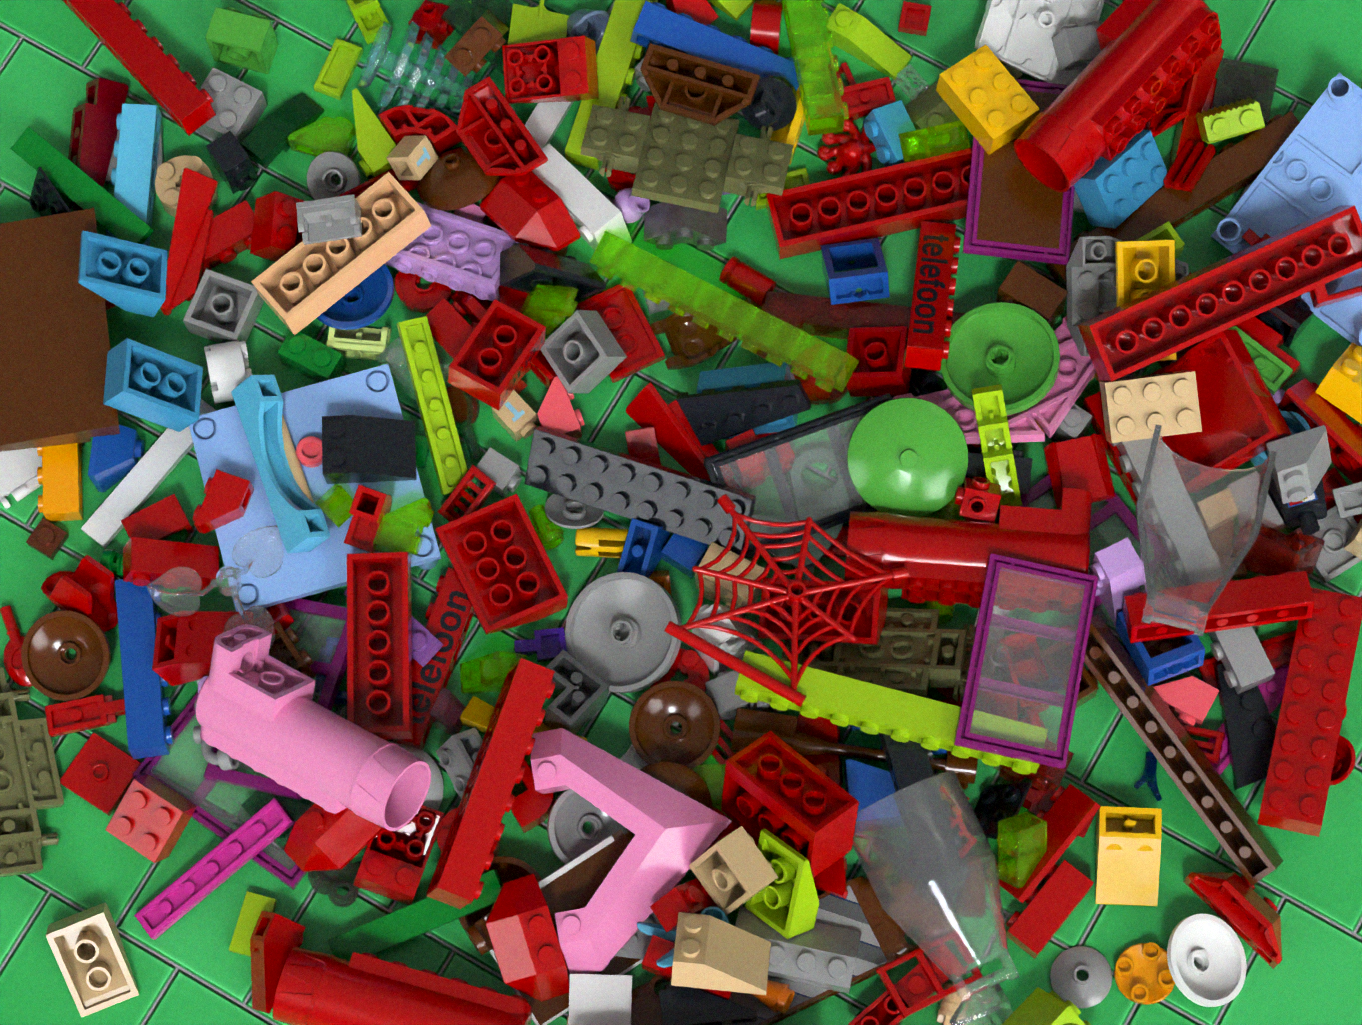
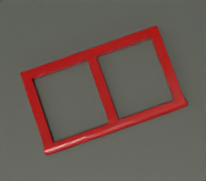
M956 929L876 969V973L880 976L903 1019L983 978ZM953 939L973 976L943 990L923 953ZM916 957L936 994L907 1009L886 971Z

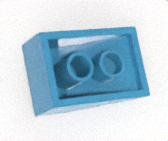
M83 230L80 242L78 283L125 311L154 317L166 300L168 250Z

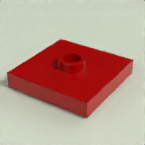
M93 732L61 777L60 784L110 816L127 792L133 779H135L133 773L141 763Z

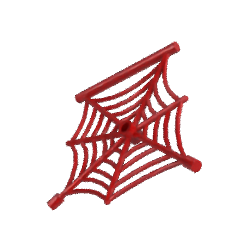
M725 494L717 502L726 514L730 513L732 516V533L727 546L716 559L701 567H692V571L697 573L699 580L697 604L686 624L679 626L670 621L664 632L801 707L807 696L797 691V685L808 664L822 650L836 642L847 638L855 642L857 640V637L853 634L855 625L867 601L888 580L908 579L907 567L891 569L888 573L836 541L813 522L811 517L794 522H770L737 513L735 504ZM743 520L771 527H793L805 525L804 530L791 533L767 534L751 531ZM738 524L745 533L744 547L740 556L730 566L720 571L708 569L720 562L730 551ZM811 526L844 553L864 566L876 571L879 575L869 576L828 551L810 535ZM803 535L802 540L783 544H761L756 538L778 539ZM750 540L756 547L755 555L750 565L737 576L727 574L726 572L734 569L744 559ZM811 541L828 557L862 578L845 581L838 577L807 551L808 542ZM801 545L800 552L789 556L771 557L766 549H780ZM761 554L767 562L763 573L755 580L743 578L754 568ZM799 557L797 568L792 570H781L776 564L779 561H789ZM806 557L824 573L838 581V583L828 584L815 577L804 566ZM770 568H772L775 572L772 578L766 583L760 582L768 575ZM803 572L821 586L806 589V586L801 582ZM796 574L795 581L792 583L786 577V575ZM703 575L715 577V601L710 617L694 621L703 602ZM779 577V579L782 581L786 588L775 586L772 584L775 583L777 578ZM720 579L731 581L733 597L730 610L716 615L720 602ZM879 582L860 602L852 617L849 630L844 628L840 622L844 610L853 595L865 584ZM737 583L747 585V605L735 609L738 597ZM856 586L845 598L835 621L829 615L839 591L843 588ZM753 587L763 589L766 600L753 603ZM834 590L828 601L826 611H822L816 606L819 597L823 592ZM769 591L783 595L770 598ZM815 594L812 602L805 598L807 595ZM785 601L792 607V617L785 609L776 604ZM803 604L808 609L799 615V606ZM770 606L782 613L792 623V631L774 616L757 609ZM749 612L764 616L779 625L791 639V653L785 644L767 628L737 615ZM810 612L818 615L798 629V623ZM730 619L748 624L764 632L785 652L791 661V672L769 648L756 639L737 630L710 623ZM822 619L829 624L808 636L798 647V636L808 626ZM694 628L713 629L736 635L753 643L766 652L783 669L791 680L790 687L688 630ZM834 628L842 634L814 650L804 661L798 672V655L811 640Z

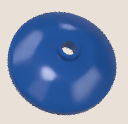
M383 264L318 316L317 319L329 327L341 330L359 329L377 321L388 310L394 296V282L388 267ZM352 299H358L355 302H349Z

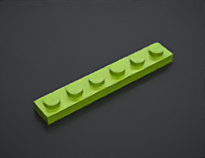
M423 316L398 322L397 328L442 495L453 492L468 470L428 318Z

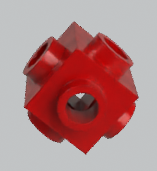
M424 0L408 22L414 43L439 50L447 37L453 33L455 27L450 6L429 0Z
M965 477L963 487H957L954 504L958 505L959 516H963L967 521L980 522L982 520L994 523L1002 496L1001 486L991 483L990 480L983 477H973V479Z

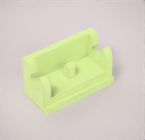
M329 327L326 346L342 353L344 358L387 362L391 329L389 327H383L382 329L362 327L354 330H341Z

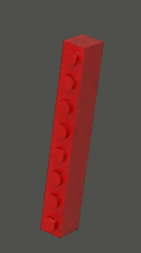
M62 0L188 136L216 115L211 106L214 101L204 88L200 91L196 88L197 82L187 70L184 73L179 70L181 66L171 53L165 55L162 52L164 50L162 44L155 36L149 38L146 35L148 31L139 19L133 21L130 18L132 14L123 2L117 4L114 0Z

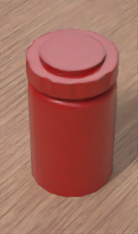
M735 256L726 263L719 278L720 282L723 284L727 283L728 287L746 298H751L761 307L768 301L776 287V281L745 262L740 261Z

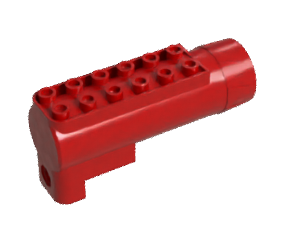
M1122 0L1121 5L1096 29L1101 52L1045 110L1033 119L1014 142V150L1018 159L1034 178L1054 191L1067 192L1095 165L1100 156L1111 161L1117 154L1124 151L1128 142L1136 134L1143 131L1146 123L1155 114L1162 111L1165 103L1174 94L1180 92L1184 83L1193 74H1196L1201 69L1203 63L1212 54H1215L1222 45L1218 14L1211 10L1203 0Z
M1063 488L1059 510L1000 505L998 523L906 516L889 512L851 511L847 549L888 573L891 569L907 567L908 579L898 581L890 579L884 584L888 589H902L901 599H907L912 603L936 601L944 606L960 603L968 604L972 608H980L991 553L1088 574L1092 494L1082 489ZM846 554V563L869 576L879 575L876 571L864 566ZM845 568V581L862 578ZM1000 571L994 606L1004 611H1013L1019 608L1029 609L1033 613L1055 611L1065 616H1074L1080 611L1083 589Z
M295 946L285 962L278 982L273 1004V1019L290 1025H531L532 1007L528 1004V1000L520 995L508 996L500 994L488 986L479 988L469 985L460 978L447 979L438 976L437 973L431 970L422 969L419 971L409 968L406 964L399 961L387 962L380 960L371 953L364 952L359 954L353 952L350 961H347L332 954Z

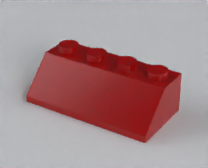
M1305 378L1290 387L1284 393L1278 409L1280 411L1298 413L1306 420L1310 429L1325 425L1331 463L1353 484L1362 482V426L1357 423L1353 424L1346 417L1345 412L1315 393L1319 387L1318 384L1310 383Z
M764 578L762 582L766 583L771 578ZM779 578L772 584L786 588ZM789 579V581L792 583L795 579ZM813 580L801 581L806 586V589L821 586ZM824 581L828 584L838 583V581ZM877 583L865 584L853 595L844 610L840 622L844 628L849 630L852 617L860 602ZM882 585L877 589L862 609L853 632L857 640L852 642L847 638L836 643L878 645L887 616L889 590L887 587ZM856 586L843 588L839 591L829 615L835 621L842 603ZM763 589L761 593V601L766 600ZM834 590L823 592L819 597L816 606L822 611H826L828 601ZM769 591L770 598L783 595ZM815 594L807 595L805 598L812 602ZM785 601L776 604L785 609L792 617V607ZM803 604L799 606V615L808 609ZM770 606L760 608V611L774 616L792 631V623L782 613ZM810 612L798 623V629L818 615ZM760 616L759 625L767 628L780 640H791L779 625L764 616ZM822 619L808 626L798 636V641H804L815 631L829 624ZM834 628L818 635L811 641L827 642L842 634ZM758 630V638L771 639L764 632Z
M1069 784L1067 788L1061 785L1050 798L1054 802L1047 813L1043 809L1040 810L1031 822L1035 828L1028 836L1024 834L1021 838H1018L1011 846L1015 852L1010 859L1007 860L1003 857L992 870L996 874L993 881L1020 903H1024L1101 807L1072 784Z

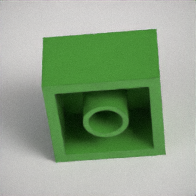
M226 7L225 9L215 8L205 37L214 61L269 74L278 47V41L271 21L260 14H253L252 16L242 14L239 10L232 7Z

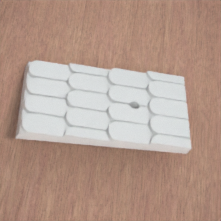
M988 0L974 48L978 50L986 44L1001 62L1030 75L1036 80L1069 85L1085 68L1060 71L1052 38L1061 32L1063 26L1077 23L1078 27L1099 20L1105 0Z

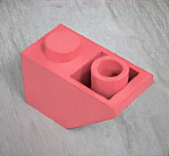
M558 376L554 377L537 413L540 427L575 438L582 437L581 426L585 425L579 409L573 410L570 401L574 399V395L567 392Z
M1194 676L1153 687L1171 712L1177 716V720L1180 723L1189 726L1195 725L1199 728L1219 692L1217 688Z

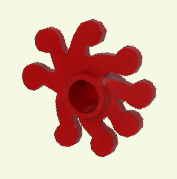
M842 119L838 126L841 131L848 132L849 135L834 134L830 130L822 134V141L826 145L839 144L830 149L821 146L817 151L818 157L823 161L836 157L835 161L829 162L826 166L829 174L837 175L842 170V166L848 169L843 173L842 177L856 174L860 168V163L862 165L861 172L871 170L872 158L870 154L874 153L876 148L873 143H869L864 126L860 135L857 127L850 119Z

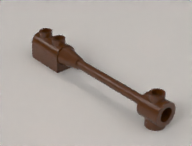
M737 708L731 749L737 750V753L767 732L772 731L802 756L823 755V753L887 762L883 749L828 742L820 737L796 730L798 718L796 716ZM947 751L946 759L933 757V760H930L932 769L944 771L943 780L947 779L959 790L967 789L968 784H974L978 758H959L952 755L951 751Z

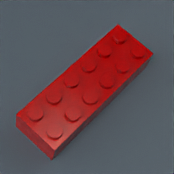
M408 552L347 554V720L384 740L413 739L411 559Z

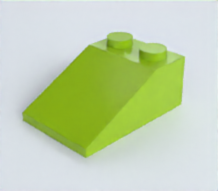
M762 829L757 848L765 859L771 863L778 878L748 900L745 908L786 939L814 929L819 899L809 860L767 829Z

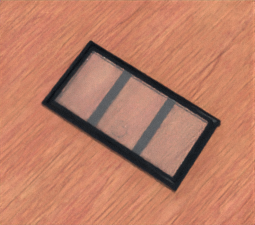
M890 393L877 396L704 458L703 465L706 467L711 482L756 496L752 518L770 522H794L811 517L812 521L823 530L848 522L851 511H878L869 505L856 490L848 470L847 452L851 435L864 415L877 405L893 398ZM751 523L750 530L767 534H781L804 530L805 525L771 527ZM811 526L810 535L818 533V531ZM803 535L778 539L756 538L761 544H783L801 539ZM750 540L745 559L755 555L756 547Z

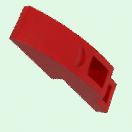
M943 944L926 957L941 986L963 968ZM920 964L914 967L896 984H893L907 1009L932 997L936 993ZM886 990L848 1025H898L904 1019Z

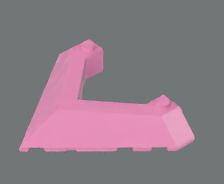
M563 728L533 733L532 737L536 738L531 751V766L535 791L548 794L572 789L635 834L585 908L555 913L559 944L570 974L603 972L609 965L610 960L639 930L637 923L644 922L650 914L654 913L650 906L679 884L690 869L689 865L712 846L713 841L731 824L732 820Z

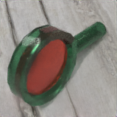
M447 380L444 383L456 428L461 429L471 461L481 458L482 455L472 428V424L477 421L479 416V400L449 384Z

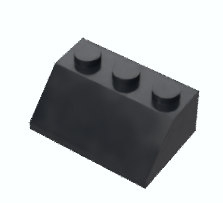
M514 243L512 247L500 252V286L570 305L606 289V282L589 264L577 261L575 257L559 256L547 249H534L527 243Z
M1292 299L1254 317L1282 335L1283 345L1290 348L1309 324L1314 312L1310 310L1309 305L1303 300Z

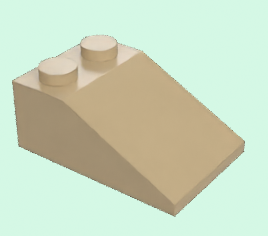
M106 902L48 925L45 936L81 1018L139 995L123 943Z
M679 912L671 985L766 995L771 942L711 915Z

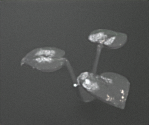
M265 526L255 529L236 542L232 551V559L236 565L244 567L243 569L232 566L222 567L217 572L216 579H212L206 588L200 590L202 580L197 572L188 567L172 568L147 585L150 596L161 609L169 614L189 616L199 610V596H205L214 587H217L221 594L233 596L240 613L231 616L227 620L224 632L245 624L258 626L272 634L270 651L275 638L272 616L265 608L258 605L250 607L245 612L238 592L242 587L240 575L247 574L249 570L255 577L265 578L275 574L280 569L283 563L284 552L278 526Z

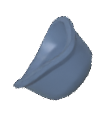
M586 8L576 10L567 19L566 37L585 35L594 40L597 56L610 17L609 14L604 10Z

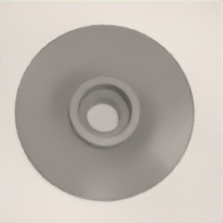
M330 151L322 153L311 162L308 168L307 186L314 200L336 197L360 185V174L355 163L348 156L340 152ZM337 174L339 175L341 180L340 184H338L335 180V176Z
M552 494L545 503L547 518L554 524L564 528H587L598 523L604 515V510L556 494Z
M1076 946L1063 951L1055 959L1050 972V982L1053 991L1064 1002L1070 1000L1077 1008H1089L1100 1003L1109 993L1112 985V971L1108 961L1101 953L1089 947ZM1084 970L1088 974V979L1080 981L1076 976L1077 972Z

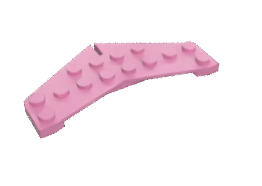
M1067 316L1063 318L1062 324L1054 331L1060 349V369L1057 379L1051 390L1037 404L1022 412L1007 415L1011 443L1045 442V433L1051 438L1096 373L1090 356L1080 355L1067 327ZM948 389L915 397L909 393L893 398H919L938 405L957 422L967 444H981L975 411L958 402Z

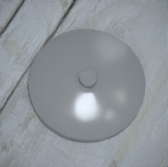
M617 572L602 576L587 585L580 592L569 610L565 625L567 653L610 685L609 692L632 693L648 688L668 672L678 655L681 641L664 632L670 621L679 626L682 625L677 605L665 588L643 575L631 572Z

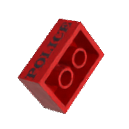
M495 299L449 365L448 383L499 411L544 345L546 327Z

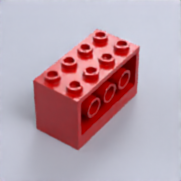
M772 731L767 732L726 761L721 810L758 841L762 829L770 831L809 860L813 878L852 850L859 801Z

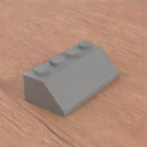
M740 906L735 926L771 942L769 977L849 994L862 932L815 922L814 929L786 939L748 909Z

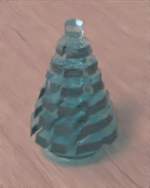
M383 21L367 55L358 80V86L368 88L373 82L378 69L385 68L389 71L380 92L377 106L387 107L403 75L405 79L396 101V107L408 105L418 82L422 84L419 88L414 107L425 108L433 90L436 89L437 93L432 108L441 112L449 95L454 98L450 112L459 113L463 104L464 91L472 86L474 74L470 72L466 77L463 75L461 81L458 82L456 78L459 70L451 63H449L445 74H440L445 61L444 57L447 54V50L440 44L428 68H425L424 66L433 43V38L427 33L422 37L412 61H409V56L419 32V26L413 21L405 31L396 54L389 52L387 47L393 29L391 24Z

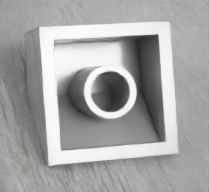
M1325 425L1266 443L1272 477L1282 503L1298 502L1305 497L1311 496L1332 462Z

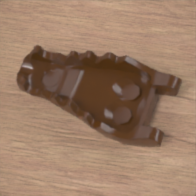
M747 298L742 302L731 305L727 303H712L709 306L702 304L693 307L688 306L665 319L652 323L650 326L655 335L666 334L674 356L665 360V364L668 370H676L703 363L742 336L761 329L764 321L759 306L751 298Z

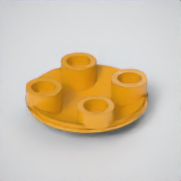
M1139 943L1130 946L1122 952L1115 964L1114 976L1116 985L1120 992L1132 1002L1143 1005L1158 1003L1165 999L1175 986L1168 966L1167 951L1156 943Z

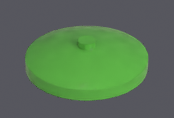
M1000 302L974 308L961 316L952 325L950 338H944V341L950 342L948 359H942L941 362L944 382L953 397L972 411H975L972 389L1002 384L1006 414L1012 415L1027 410L1041 401L1051 390L1057 379L1060 369V349L1057 337L1052 327L1041 315L1025 306Z
M897 398L877 405L859 421L849 441L847 464L856 490L873 508L880 512L922 517L938 511L955 496L957 487H961L966 476L968 448L961 428L944 409L932 402L919 398Z

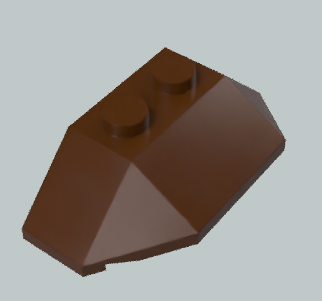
M651 43L640 68L660 110L714 126L750 105L760 80V75Z

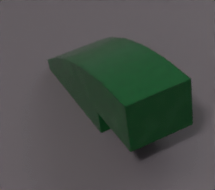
M302 92L268 116L241 142V145L251 158L266 169L283 150L287 152L322 115L324 109Z

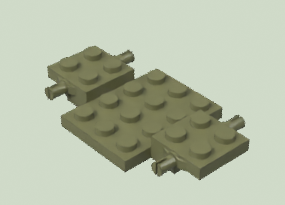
M624 96L619 98L617 109L594 104L592 106L580 155L595 157L602 161L599 170L602 176L605 175L606 168V177L611 176L612 169L636 174L631 196L718 213L723 192L745 196L744 203L749 206L750 198H752L750 207L756 205L758 193H771L780 196L783 194L793 145L772 141L773 128L771 126L768 127L766 134L767 127L763 125L759 138L737 134L740 120L727 118L714 126L660 110L657 103L654 104L650 119L648 115L629 112L631 99L627 96L625 104Z
M887 608L886 621L878 645L834 643L817 654L807 667L927 698L930 681V685L933 688H954L952 698L958 702L960 693V702H962L976 628L970 624L968 632V624H966L962 630L938 629L940 620L939 609ZM785 640V646L791 653V640ZM987 640L981 678L994 679L998 651L997 640ZM798 641V647L803 641ZM810 641L799 653L798 664L802 665L814 650L826 642ZM783 651L781 660L791 662Z
M0 667V877L38 873L43 870L40 855L42 846L58 845L59 838H56L58 836L57 832L41 834L36 810L58 808L64 804L51 735L48 733L46 718L18 720L15 702L29 701V690L11 691L6 682L3 667Z

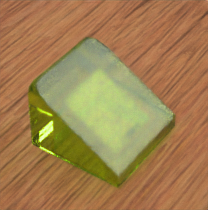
M335 484L315 502V505L321 508L322 512L339 528L352 516L349 511L353 498L341 485Z

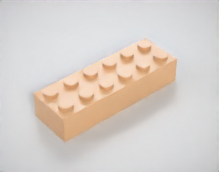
M389 172L356 198L361 207L362 237L304 245L303 241H301L251 281L260 297L294 336L431 227L422 207Z

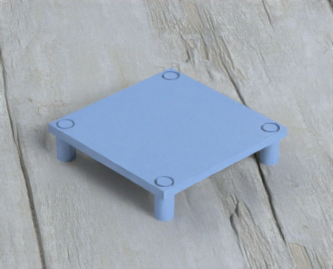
M1341 73L1332 78L1322 95L1225 219L1220 221L1211 237L1235 254L1251 247L1242 238L1249 228L1260 238L1265 233L1273 237L1336 207L1355 205L1362 223V89ZM1362 268L1325 284L1328 295L1361 286ZM1309 292L1294 298L1306 302L1310 310L1314 312L1313 315L1350 343L1353 342L1358 346H1362V295L1315 309Z
M389 364L281 393L284 401L282 414L295 450L299 441L305 437L315 436L322 440V416L357 415L404 420ZM236 405L199 415V420L189 426L204 488L208 478L214 477L216 469L249 480L254 488L244 516L215 529L236 612H252L254 614L253 618H257L261 615L263 608L347 585V554L371 553L344 543L353 517L349 511L358 485L392 496L387 525L383 526L374 553L408 552L411 559V567L418 566L423 570L434 568L438 560L442 559L417 466V480L327 484L323 476L322 464L318 467L309 468L300 463L314 504L322 509L331 536L311 552L287 553Z

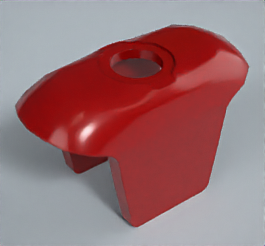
M89 555L82 558L75 572L59 571L46 578L41 586L42 592L59 609L77 611L89 616L97 622L104 632L111 630L117 625V603L114 600V573Z

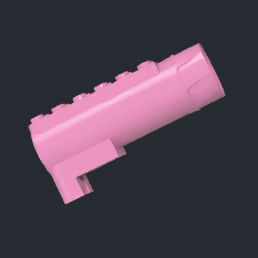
M245 624L215 637L210 673L203 683L196 701V718L201 725L200 738L206 744L248 765L254 771L273 779L277 784L291 789L302 798L316 803L327 812L336 814L348 808L356 815L389 831L401 829L414 818L421 808L430 787L431 770L426 762L399 745L388 742L313 702L312 698L316 680L269 656L272 634L255 625Z

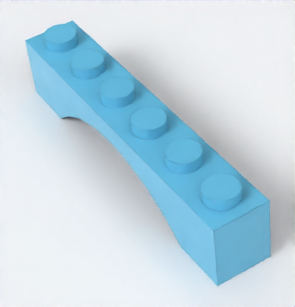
M250 375L231 391L286 552H311L331 536L322 509L312 503L302 492L289 467L282 435L284 401L275 375Z

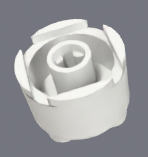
M237 340L204 346L214 404L234 401L231 391L252 375L251 368H249L246 342H239Z

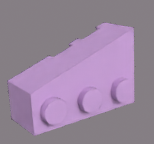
M1128 537L1096 552L1089 575L1098 577L1095 597L1099 595L1115 626L1117 613L1123 610L1124 596L1140 592V586L1145 584L1143 564Z

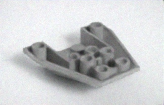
M1111 236L1079 237L1066 266L1068 291L1067 327L1081 356L1090 355L1078 325L1116 308L1115 242L1122 240ZM1175 259L1176 281L1188 275V263Z

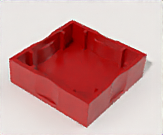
M1226 329L1205 339L1188 350L1175 363L1152 373L1160 374L1192 370L1196 374L1202 432L1159 437L1187 493L1200 491L1267 450L1266 443L1288 437L1292 434L1237 330Z

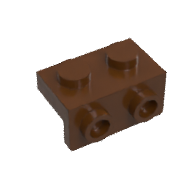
M279 621L275 623L274 627L278 633L271 637L269 656L312 679L317 675L311 668L314 661L305 648L299 649L297 643L301 640L291 627L286 629Z

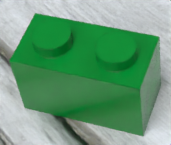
M290 331L277 351L282 364L318 383L340 377L347 366L342 353L301 332L294 336Z

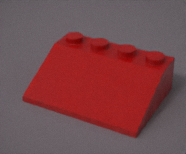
M517 493L435 528V532L486 635L534 622L567 608L568 595Z

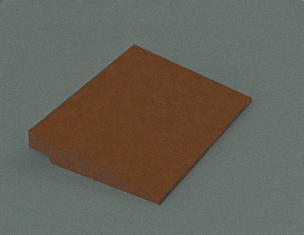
M94 208L0 224V452L91 442L90 437L120 434L118 410L103 404L107 354L111 350L105 299L78 283L81 232L84 230L97 233Z

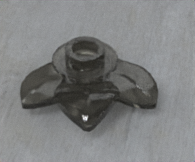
M350 861L342 870L308 872L310 884L317 893L328 895L329 900L335 906L348 907L358 897V890L360 888L353 884L361 861L355 863ZM340 887H346L349 891L346 895L342 896L337 893V890Z

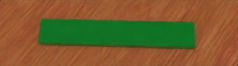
M30 127L24 131L10 148L36 171L38 167H41L51 183L83 210L94 208L96 220L118 239L143 244L154 231Z
M496 869L482 874L480 881L484 882L479 898L477 900L474 899L471 904L469 903L461 909L428 897L329 939L328 943L331 951L336 957L350 961L353 952L359 954L367 952L375 955L493 905L502 888Z

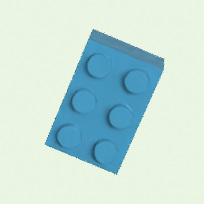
M1143 130L1136 134L1128 142L1124 151L1117 154L1111 161L1100 156L1095 165L1074 184L1090 225L1117 228L1164 185L1163 179L1168 172L1151 130Z
M127 338L108 351L103 404L180 432L199 420L203 367Z
M788 361L701 371L697 394L707 389H715L717 392L732 390L733 386L744 385L745 388L760 387L761 383L792 380ZM798 414L754 428L753 431L757 435L780 432L797 425ZM739 433V434H736V435H733V436H730V437H727V438H732V437H735V436L740 435V434H742V433Z

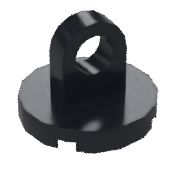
M761 74L751 104L741 109L745 120L753 127L761 130V127L764 125L767 127L766 131H768V127L771 126L773 131L786 127L793 120L797 110L798 95L793 85L785 78Z

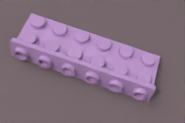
M418 203L425 211L431 227L388 260L385 265L396 268L405 274H416L428 282L446 285L455 291L473 294L481 300H498L500 297L498 291L500 285V252L519 242H515L503 230Z

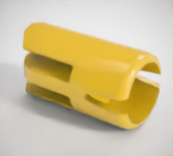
M599 527L576 529L575 545L577 546L575 554L584 557L621 558L629 529Z

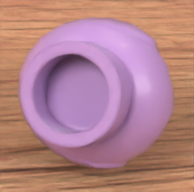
M632 188L620 190L612 201V204L621 211L626 223L638 221L650 208V199L631 196Z

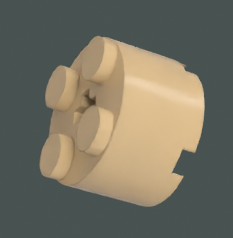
M177 156L162 163L157 169L155 190L164 210L173 217L176 216L184 168L214 179L209 167L197 156ZM216 189L215 194L213 196V199L208 210H210L213 207L214 203L216 204V201L218 199V189Z

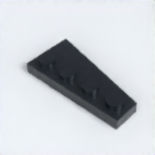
M799 379L761 383L760 387L745 388L744 385L733 386L732 390L717 392L715 389L702 390V393L690 395L688 392L677 393L676 398L701 446L811 408V401Z
M1223 663L1215 666L1214 669L1220 705L1223 707L1225 719L1223 722L1224 730L1229 743L1230 751L1228 754L1230 765L1233 768L1234 790L1267 778L1276 727L1259 687L1256 686L1237 694L1235 688H1230L1223 673L1226 669Z

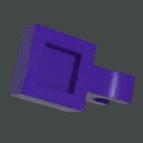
M564 627L534 630L535 639L514 641L515 658L536 654L537 662L552 661L562 650L567 652Z

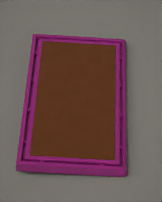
M1015 79L1040 108L1039 113L1045 110L1068 86L1065 84ZM973 136L963 253L1067 265L1070 259L1075 195L1074 185L1067 192H1057L1034 178L1022 165L1015 153L1014 142L1018 137L989 155Z

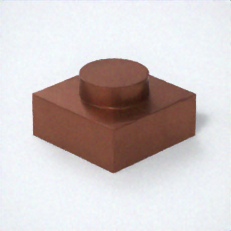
M42 518L26 543L53 560L69 535Z

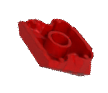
M1093 433L1090 436L1057 443L1052 442L1044 447L1046 470L1050 475L1053 497L1058 510L1061 505L1063 488L1082 489L1092 494V503L1116 497L1102 435Z

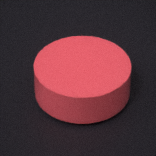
M308 436L299 441L296 447V455L302 465L314 468L322 464V440L320 438Z

